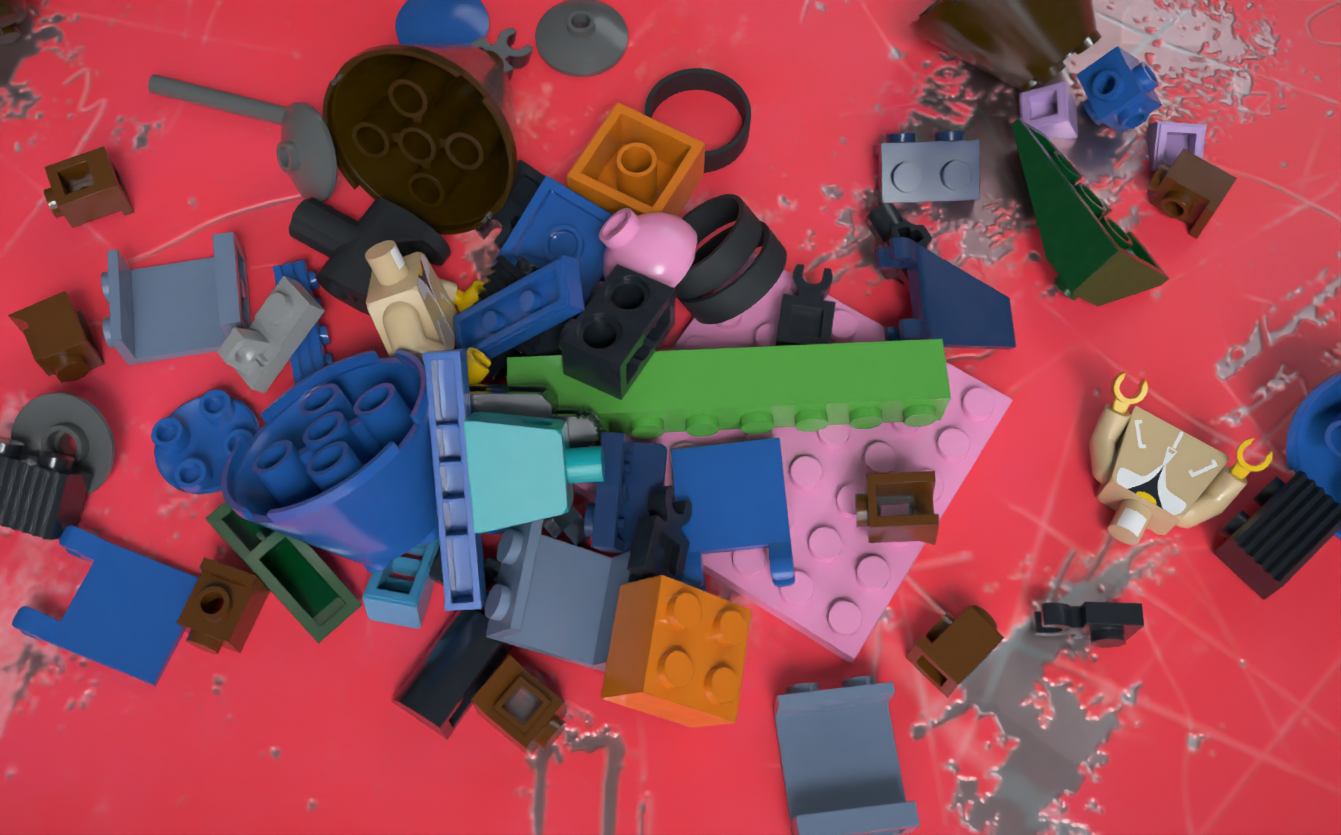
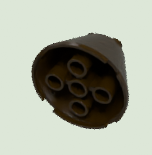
M937 0L919 15V19L912 21L908 25L914 34L1005 83L1018 88L1020 92H1025L1038 82L1043 84L1056 76L1066 67L1063 63L1065 59L1074 52L1077 55L1084 52L1102 37L1096 29L1097 24L1093 0Z
M464 43L380 45L366 49L350 58L329 83L323 101V121L326 123L333 140L337 166L354 190L360 185L373 199L382 198L402 207L442 235L460 234L478 229L485 225L506 204L515 186L518 165L512 87L504 71L503 60L494 51L481 50Z

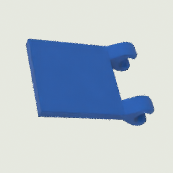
M780 438L671 450L675 502L689 500L692 503L690 520L686 525L682 526L681 535L690 541L682 583L706 591L702 554L769 548L770 570L774 586L784 587L793 585L795 583V572Z
M68 526L61 535L59 544L66 548L70 555L93 562L91 568L61 621L30 607L22 606L12 621L13 627L19 629L28 637L57 646L156 686L185 632L176 622L199 578L107 542L76 526Z

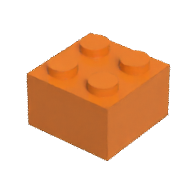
M617 102L568 173L567 185L570 190L612 215L621 209L630 208L637 216L653 212L679 216L703 179L706 143Z
M664 575L620 585L600 698L690 728L736 723L752 610Z

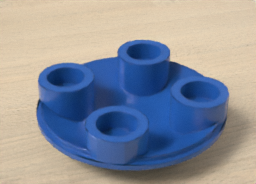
M407 0L397 15L395 29L400 44H469L482 36L486 39L489 31V16L480 0Z
M208 391L202 397L184 403L172 412L169 417L159 420L154 425L151 438L155 443L154 456L156 466L162 477L171 486L180 491L197 495L219 492L222 490L223 470L231 451L239 439H244L247 444L260 430L259 422L247 405L230 397L225 391Z

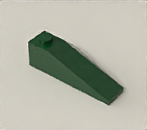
M1017 118L1011 126L1045 255L1058 274L1054 278L1057 287L1071 300L1075 301L1080 297L1096 306H1101L1163 285L1169 277L1132 232L1126 234L1116 222L1107 217L1113 210L1103 199L1098 198L1084 184L1079 182L1076 185L1082 179L1081 174L1044 133Z

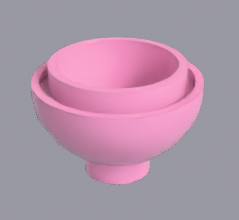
M630 208L619 210L605 222L599 232V239L606 245L603 258L604 279L606 280L616 265L619 264L670 287H676L687 274L694 261L697 245L696 231L690 224L676 215L653 212L637 216Z

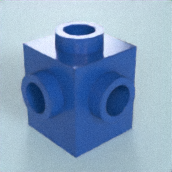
M1116 46L1077 74L1088 97L1084 101V107L1097 125L1104 123L1121 133L1124 130L1133 129L1147 120L1151 112L1162 106L1154 91L1159 86V82L1151 68L1143 61L1140 63L1137 58L1119 46Z

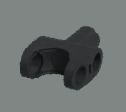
M313 197L304 199L293 212L289 225V234L292 238L329 257V260L316 275L319 284L338 300L368 315L370 314L367 309L366 299L372 269L365 258V253L372 246L383 241L392 240L396 243L402 257L415 252H421L425 254L430 264L436 266L443 265L451 255L448 244L432 227L411 212L382 198H377L359 221Z

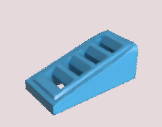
M439 536L431 543L425 545L418 544L406 552L423 556L422 560L399 556L393 559L385 569L372 572L362 596L368 618L404 627L421 628L435 581L430 578L429 572L435 559L441 553ZM393 573L415 577V580L413 582L392 578Z

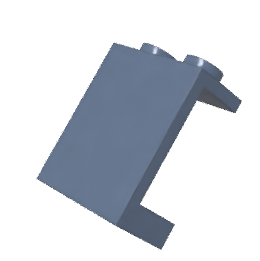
M234 232L212 235L214 257L133 270L130 269L118 249L107 251L108 271L102 272L101 285L105 299L109 303L110 316L103 319V332L107 345L110 348H115L128 366L216 352L234 327L242 329L250 327L252 321L246 256Z
M544 519L508 527L503 533L497 548V560L501 562L497 584L492 587L485 604V616L489 618L485 637L605 672L620 585L641 580L627 570L631 550L611 558L542 535L541 530Z
M860 676L842 681V688L820 690L817 683H801L785 688V695H777L773 706V714L792 835L910 834L920 826L916 801L906 802L888 706V703L895 694L893 682L876 684L874 676Z

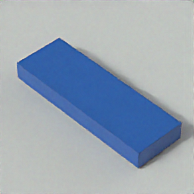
M563 255L453 316L456 349H466L467 351L469 348H475L484 353L489 359H492L584 311L578 260Z

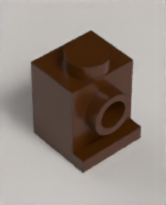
M104 146L44 167L51 186L44 189L46 201L56 218L64 216L72 228L122 211L124 216L134 213L121 174Z
M1183 149L1172 166L1163 161L1152 177L1147 188L1155 193L1149 203L1161 209L1169 217L1178 219L1191 226L1192 229L1188 234L1197 239L1237 178Z
M204 557L199 567L202 573L176 623L189 634L186 642L198 649L218 655L221 647L241 653L270 592L256 575ZM219 599H224L223 607L218 612L212 614Z
M972 605L957 619L947 612L925 635L932 644L922 636L914 644L906 659L948 698L1005 637L997 631V624L987 611L980 606Z

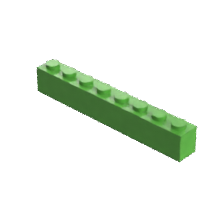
M943 339L655 351L622 400L564 375L562 355L507 357V384L547 385L558 395V408L593 409L592 411L598 413L597 416L601 418L600 423L603 424L600 428L601 433L632 434V436L639 439H653L667 432H687L691 436L704 437L713 435L719 430L741 429L742 432L747 434H762L778 427H796L799 431L813 432L822 430L828 425L850 424L855 429H871L882 423L904 422L905 425L910 427H922L930 425L936 420H941L951 400ZM601 433L597 434V441H601Z

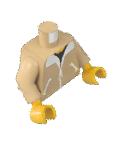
M392 240L383 241L372 246L365 253V258L372 269L366 305L389 356L397 357L394 354L397 349L404 350L415 355L424 365L423 353L454 349L455 330L453 316L457 315V311L453 304L457 305L460 312L473 306L475 302L479 301L478 294L483 292L482 285L486 283L475 281L463 292L457 289L456 283L438 278L424 253L415 252L402 257L396 243ZM469 348L466 351L469 384H480L489 373L488 368L491 365V361L478 349Z
M1124 371L1116 374L1111 380V393L1115 398L1112 404L1104 406L1089 440L1092 475L1100 482L1096 494L1097 499L1117 511L1108 526V531L1114 538L1129 545L1138 544L1146 528L1158 535L1165 536L1175 525L1189 529L1221 514L1247 485L1248 481L1245 477L1249 472L1264 470L1271 463L1273 455L1270 450L1261 463L1257 465L1247 464L1243 458V451L1255 439L1249 438L1238 445L1235 455L1237 461L1230 467L1226 465L1230 456L1135 405L1129 413L1127 409L1130 404L1138 403L1144 399L1147 394L1148 385L1147 381L1142 378L1135 394L1129 397L1123 396L1120 393L1119 387L1126 375Z

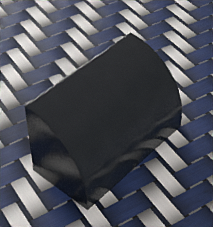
M473 609L457 610L391 701L448 740L472 706L471 699L499 668L514 645L485 637L489 618Z

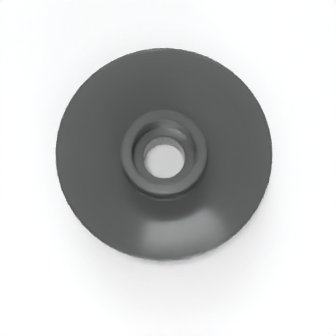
M567 0L553 6L540 19L535 33L536 47L543 61L555 71L574 77H589L608 71L622 59L628 46V29L622 16L606 3L598 0Z
M306 102L292 103L287 107L282 118L281 142L278 143L276 149L278 163L284 172H288L296 189L305 199L313 197L321 202L327 201L334 192L337 180V160L331 134L322 116L312 105Z
M54 392L36 397L28 402L18 413L13 424L11 439L24 443L23 453L38 457L40 451H48L74 458L73 468L90 472L92 475V479L88 483L90 489L87 491L86 496L98 490L105 483L115 461V441L107 420L93 404L75 394ZM70 436L76 443V450L70 444Z

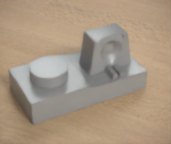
M283 276L254 316L255 320L248 329L234 327L222 346L218 348L217 353L226 364L232 366L252 390L265 393L325 310L300 282Z

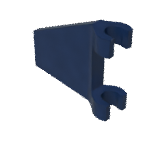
M891 238L889 240L890 247L875 248L877 269L895 270L907 268L913 319L899 320V327L884 328L885 341L943 339L944 348L1010 350L1016 347L1009 297L927 250L910 238Z

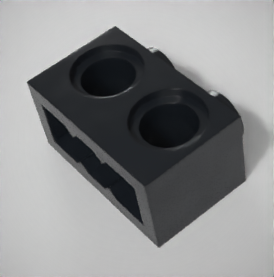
M617 264L604 282L599 281L595 284L588 297L585 310L580 313L577 319L572 318L565 324L559 337L558 346L562 351L564 375L622 400L675 324V288Z

